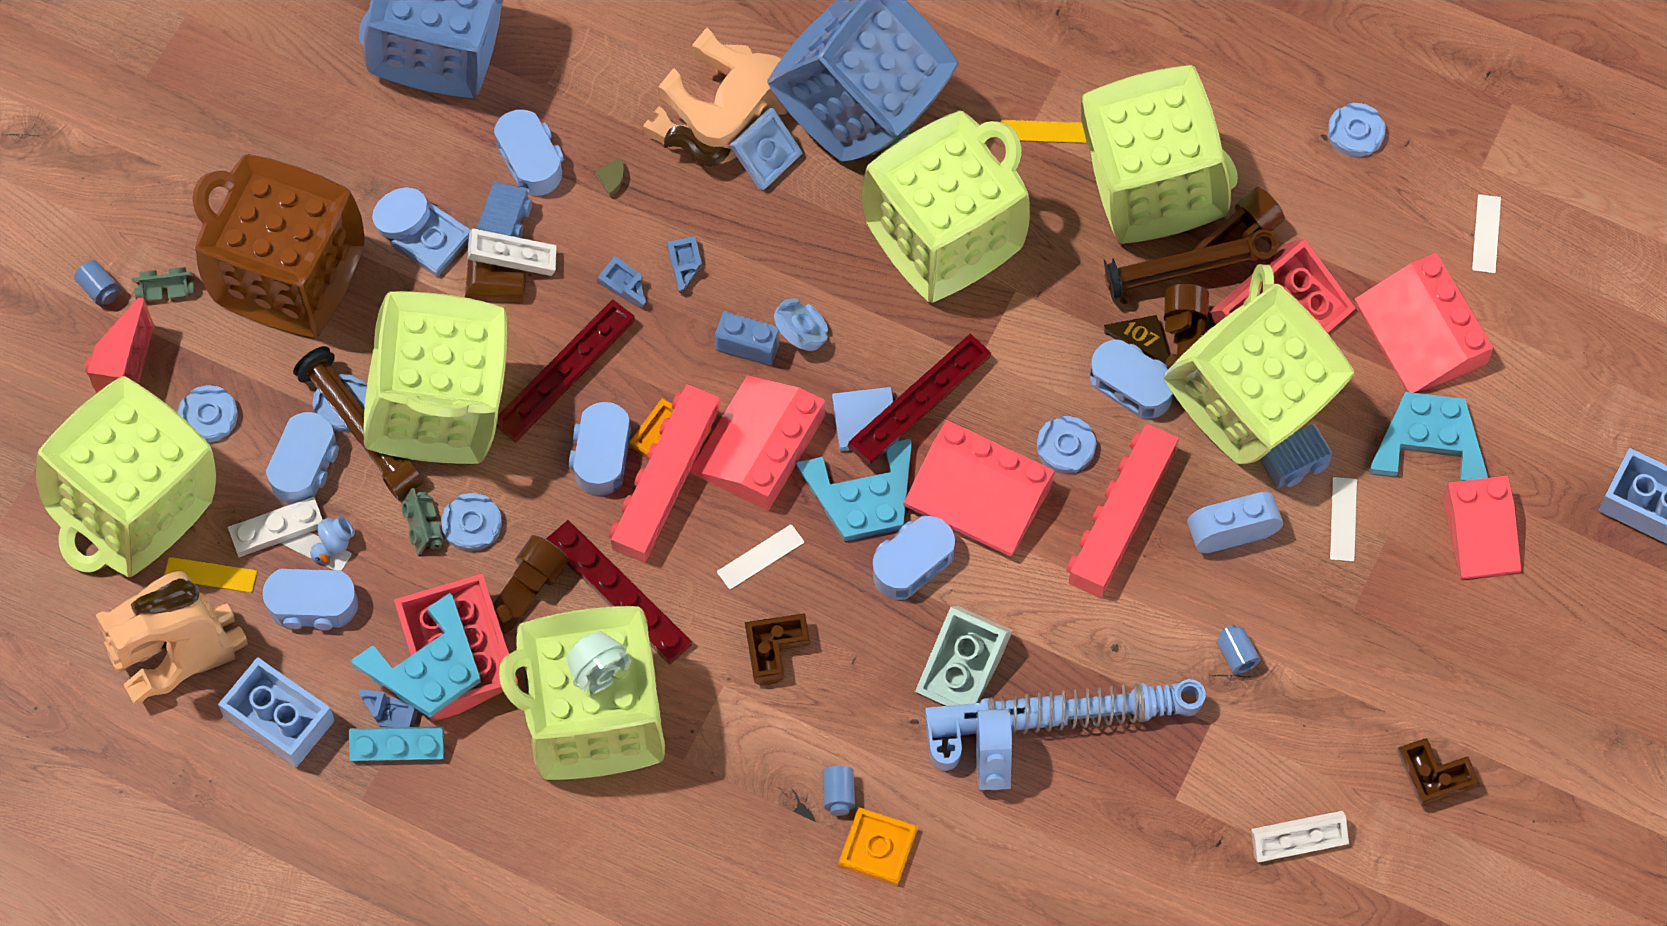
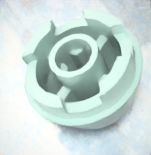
M596 632L581 638L566 657L574 686L580 687L583 693L590 690L592 694H595L613 684L614 681L611 678L620 668L626 671L631 664V659L626 653V647L604 632Z

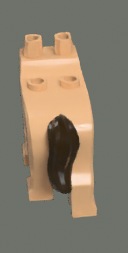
M706 27L692 45V58L712 66L718 75L722 73L727 75L719 86L715 102H704L690 96L683 87L680 74L673 68L658 87L659 99L668 103L687 124L676 125L672 123L666 111L658 106L654 111L656 113L654 122L647 120L643 125L645 137L659 141L664 144V148L672 150L684 149L699 164L710 167L726 163L737 157L729 144L768 108H773L778 115L786 114L788 111L767 83L768 78L781 58L762 53L752 54L751 49L746 45H724Z
M181 571L162 576L110 612L102 611L95 615L99 628L106 639L104 645L107 654L117 673L151 655L163 651L168 652L159 667L150 670L142 668L124 683V687L133 704L142 703L150 696L167 694L189 676L235 660L234 652L248 644L247 638L240 626L226 633L222 628L235 622L228 603L212 609L202 593H199V587L193 584L185 572Z

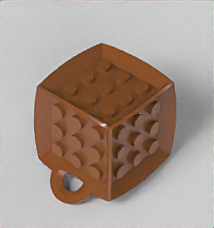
M251 154L243 155L231 172L214 171L202 176L194 187L192 198L194 211L203 223L197 238L195 253L200 277L215 303L261 324L294 334L313 338L318 337L340 304L364 248L363 220L350 190L328 178L301 167ZM216 187H224L229 191L223 205L216 214L210 208L209 194Z

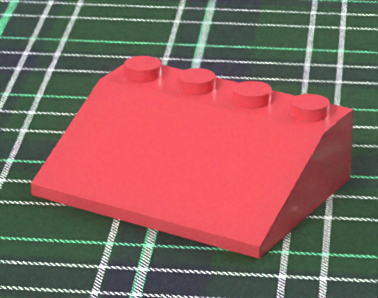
M1306 239L1289 242L1264 264L1271 266L1274 284H1280L1319 322L1327 333L1356 309ZM1252 275L1208 312L1215 325L1244 304L1245 299L1249 296ZM1263 281L1261 284L1260 294L1263 293Z
M1437 252L1410 263L1354 299L1357 308L1406 392L1421 393L1487 365L1494 348Z
M747 375L695 460L690 473L769 511L826 416L825 400L799 387Z
M946 420L933 441L903 506L924 516L940 518L951 529L1012 557L1051 489L1055 470Z
M483 573L394 599L397 617L409 655L412 656L444 634L428 614L427 608L451 593L480 676L481 683L429 717L430 722L460 714L504 692L500 683L499 668L502 660L509 653ZM515 674V680H516V683H517V685H518V680H517V677H516V674Z

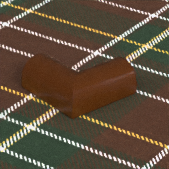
M468 260L465 298L483 302L524 303L525 272L497 271L498 265Z
M802 613L745 622L755 684L771 685L784 679V669L780 650L810 645L806 614Z
M1427 738L1398 747L1397 749L1420 806L1480 786L1468 756L1439 766Z

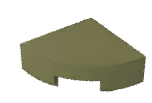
M620 158L595 171V176L609 197L619 191L624 178V167Z

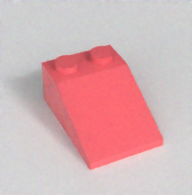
M144 298L136 299L94 346L92 357L89 356L87 358L85 372L88 374L91 386L94 387L96 394L121 376H126L139 384L154 329V323Z
M1508 476L1449 482L1443 495V502L1460 579L1520 573L1521 563L1515 508Z

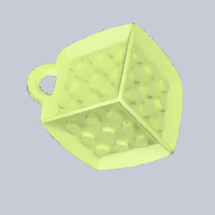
M1177 66L1134 75L1083 94L1081 99L1083 130L1091 151L1094 173L1102 204L1118 243L1126 244L1166 237L1227 216L1231 204V190L1238 181L1237 170L1229 155L1222 149L1208 96L1194 66Z
M957 111L908 135L883 152L867 166L862 188V204L866 222L895 267L928 302L938 301L976 282L1003 264L1023 247L1030 222V202L1024 182L1016 171L1021 159V143L1017 133L1006 123L990 121L979 125L964 111ZM991 137L1001 139L1005 145L1006 154L1001 163L993 156L985 144V141Z
M1259 264L1253 272L1249 296L1245 299L1244 304L1198 339L1165 372L1163 379L1194 422L1236 464H1250L1264 457L1272 448L1291 436L1323 409L1354 376V369L1319 322L1280 284H1274L1271 266ZM1263 281V293L1260 294L1261 284Z
M403 291L387 293L377 316L374 350L366 388L364 409L365 448L391 456L427 462L479 464L482 462L494 439L503 388L507 353L506 309L495 304L447 294Z
M121 376L79 407L43 444L37 455L36 482L44 508L61 527L58 538L59 548L63 558L71 567L81 572H93L108 565L117 572L127 577H132L169 549L212 503L216 485V467L211 446L185 419L147 389L126 376ZM78 531L96 545L98 551L94 555L86 556L77 550L75 535Z
M618 606L576 610L530 620L518 626L517 650L508 654L502 660L499 668V678L507 698L516 707L525 712L527 725L532 735L534 764L537 772L543 779L564 780L606 776L662 762L665 755V741L661 727L648 625L642 608L639 606ZM596 632H604L626 647V653L631 659V664L626 671L620 668L611 678L614 683L595 694H592L590 690L583 693L580 687H575L566 657L581 638ZM524 666L526 669L528 694L522 692L516 683L515 673L519 667Z

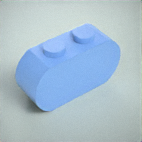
M513 110L504 114L495 125L494 135L496 137V146L517 186L527 189L528 195L541 196L550 193L561 181V162L564 161V157L559 146L552 145L550 141L552 135L549 127L545 122L541 124L537 115L528 110Z
M1110 340L1101 344L1095 350L1090 368L1092 387L1138 417L1154 419L1163 415L1169 409L1173 398L1172 391L1163 379L1165 372L1168 370L1166 365L1159 360L1149 358L1136 345L1127 344L1123 340Z
M600 402L589 406L582 412L580 424L576 423L574 427L573 440L577 442L576 451L571 450L569 468L574 470L578 486L586 493L595 496L612 494L623 485L629 448L628 443L631 435L630 418L623 408L614 403Z
M304 412L291 417L266 469L267 478L274 495L285 503L294 504L315 497L318 489H322L326 483L328 466L330 462H335L339 446L337 445L332 425L324 416L314 412Z
M1259 492L1203 507L1190 515L1187 519V524L1197 551L1200 553H1212L1268 538L1282 528L1283 520L1273 494Z
M921 516L915 522L909 521L903 525L894 539L882 542L877 547L873 558V581L879 592L894 600L908 599L951 564L954 558L955 536L951 527L940 518Z
M279 569L268 577L263 587V600L271 619L276 624L288 629H300L302 626H309L318 630H330L332 627H343L353 619L358 609V598L353 582L343 571Z
M1009 709L977 710L976 764L978 789H1011L1012 735Z

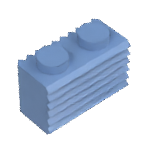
M494 181L476 229L521 238L523 233L522 219L524 216L528 217L532 208V200H529L528 190Z
M727 311L722 313L714 336L715 350L770 366L773 364L780 345L779 329L777 326L767 325L766 322L762 324L761 321L756 322L755 319L750 320L749 317L745 319L744 316L739 317L738 314H728Z
M1311 424L1300 431H1296L1272 448L1260 461L1277 488L1285 484L1288 487H1292L1298 484L1304 475L1310 472L1319 474L1329 467L1333 452L1316 425Z

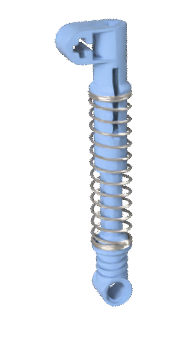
M1187 679L1178 684H1171V688H1169L1168 684L1163 685V689L1161 685H1157L1155 690L1153 686H1148L1145 683H1135L1133 690L1129 694H1126L1125 685L1123 684V694L1114 695L1113 686L1111 685L1110 695L1102 696L1101 688L1098 687V697H1090L1089 689L1086 688V698H1078L1077 690L1075 689L1074 699L1067 700L1063 690L1062 695L1053 696V692H1050V696L1041 697V694L1038 693V697L1029 698V695L1026 694L1024 699H1017V696L1014 695L1013 700H1005L1002 696L1001 701H994L991 697L984 698L979 703L925 708L929 757L934 767L939 770L948 771L956 767L960 761L962 750L960 736L977 734V710L1009 709L1011 735H1014L1016 730H1021L1022 733L1026 734L1028 729H1033L1037 733L1043 727L1048 732L1053 726H1057L1059 730H1062L1064 725L1067 724L1074 729L1077 719L1080 720L1084 728L1088 726L1089 718L1098 727L1102 716L1108 726L1112 724L1113 715L1116 716L1119 724L1124 723L1126 714L1132 723H1135L1136 719L1139 723L1149 721L1151 717L1156 716L1157 712L1159 716H1164V712H1166V715H1171L1173 711L1174 715L1180 714L1189 717L1200 711L1206 692L1200 682ZM1184 692L1192 693L1196 697V702L1192 704L1185 703L1181 698V694ZM955 736V739H948L947 750L950 752V757L945 758L941 752L942 740L933 741L932 738Z

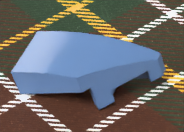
M695 236L667 242L679 292H683L702 266Z
M614 256L596 281L621 298L642 308L646 300L645 296H643L641 273H638Z
M359 689L360 697L381 728L414 727L418 713L416 708L402 699L387 697L384 692Z

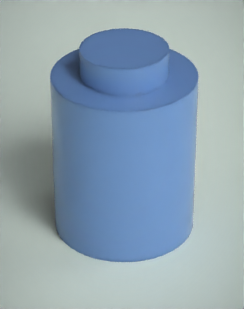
M96 260L84 263L76 271L74 280L97 305H108L115 301L118 296L119 285Z
M1231 625L1219 633L1220 637L1216 642L1234 675L1245 673L1260 663L1261 659L1243 627L1236 628L1235 625Z
M831 766L823 770L824 809L830 811L832 815H846L849 813V810L855 808L854 770L851 767Z

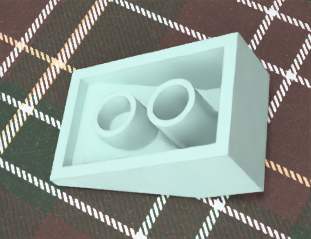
M960 606L950 607L915 692L945 706L979 703L1002 658L1013 630Z

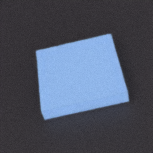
M768 108L729 144L760 190H765L803 154L773 108Z
M428 201L430 216L426 224L417 233L411 236L409 233L402 235L403 238L394 239L391 243L394 249L438 278L468 244L471 230Z
M891 387L832 394L840 452L850 451L851 449L847 447L848 442L893 402Z

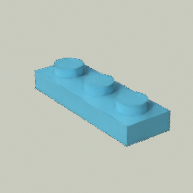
M444 726L350 728V761L444 759Z

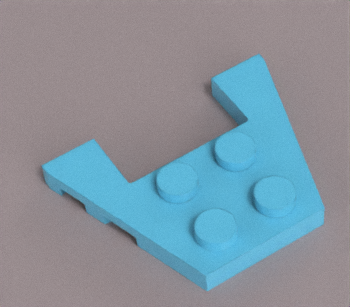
M1405 392L1371 464L1369 474L1397 477L1400 449L1461 456L1460 481L1488 478L1466 400Z
M911 439L897 441L885 451L890 470L889 473L841 483H829L823 457L797 462L799 474L801 477L803 476L809 485L810 491L823 506L824 512L844 542L898 531L904 525L905 506H903V503L907 496Z
M451 593L427 608L428 614L444 634L396 667L391 668L374 645L350 660L354 669L359 672L362 671L380 686H385L397 694V697L428 717L433 716L481 683Z

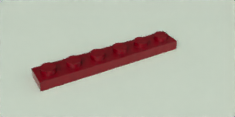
M612 299L498 414L496 427L516 443L635 322V316Z
M970 333L848 442L847 447L865 464L870 466L990 358L991 352Z
M569 520L546 538V540L556 545L566 554L569 559L568 565L610 607L639 606L642 608L647 620L650 646L669 665L692 646V641Z

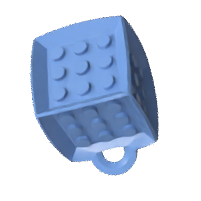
M371 0L369 10L364 15L359 27V40L363 45L364 61L367 70L378 77L419 90L458 97H477L493 53L503 0Z
M836 0L793 43L771 73L767 83L787 111L820 145L840 161H853L884 149L904 134L943 90L956 70L958 60L936 30L907 0Z

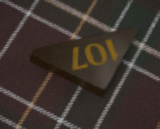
M1157 315L1104 325L1103 330L1106 335L1110 334L1127 344H1134L1145 355L1154 360H1159L1166 365V360L1169 356Z

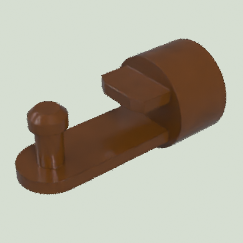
M1256 187L1235 205L1236 213L1200 242L1195 249L1215 245L1241 222L1248 228L1242 234L1241 239L1245 238V236L1253 235L1259 230L1273 231L1285 220L1284 213L1276 200L1267 191ZM1224 267L1217 268V269H1213V270H1214V271H1221Z
M1177 284L1168 287L1165 291L1163 316L1165 331L1171 334L1178 333L1177 355L1172 354L1167 358V369L1205 334L1210 294L1208 290L1201 286Z
M532 535L515 558L519 565L493 603L502 633H507L515 627L543 585H553L569 562L566 554L543 537Z

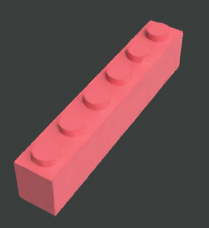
M686 384L682 393L678 392L672 403L674 411L670 418L666 417L662 422L659 434H661L658 444L653 443L647 455L649 462L645 470H639L634 485L637 487L632 496L628 495L622 506L624 514L620 522H614L609 533L613 550L646 563L720 409L719 397Z
M1147 423L1141 433L1136 431L1130 444V448L1133 449L1130 456H1123L1117 470L1120 473L1117 481L1111 480L1107 487L1105 497L1108 499L1105 505H1098L1092 521L1095 522L1092 530L1086 529L1081 538L1079 546L1083 548L1078 556L1073 555L1066 569L1067 572H1070L1068 584L1102 599L1177 450L1179 437Z

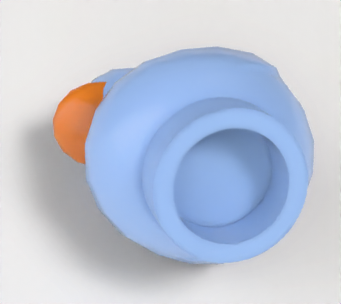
M339 516L336 519L326 518L318 524V534L322 543H317L311 548L310 556L312 560L316 563L328 564L330 563L331 553L339 554L347 549L349 539L355 535L352 524L345 517Z

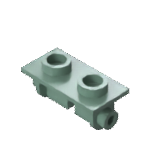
M186 267L168 269L169 274L157 275V271L139 272L138 278H132L133 282L139 283V288L134 289L135 298H144L145 302L163 299L162 288H167L168 298L190 297L191 293H195L194 281L189 282L188 278L195 277V274L186 272Z
M411 488L407 497L402 502V514L409 523L410 542L412 545H415L417 556H420L425 547H430L431 550L440 549L443 537L438 521L427 522L428 519H435L436 517L431 496L427 495V492L416 494L414 488Z

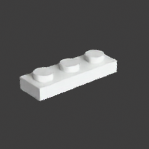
M472 228L469 233L468 260L552 276L556 267V245Z
M311 497L229 526L228 529L238 557H242L318 530V524L323 519L315 497Z
M1343 811L1251 829L1254 857L1257 863L1349 844L1346 815Z

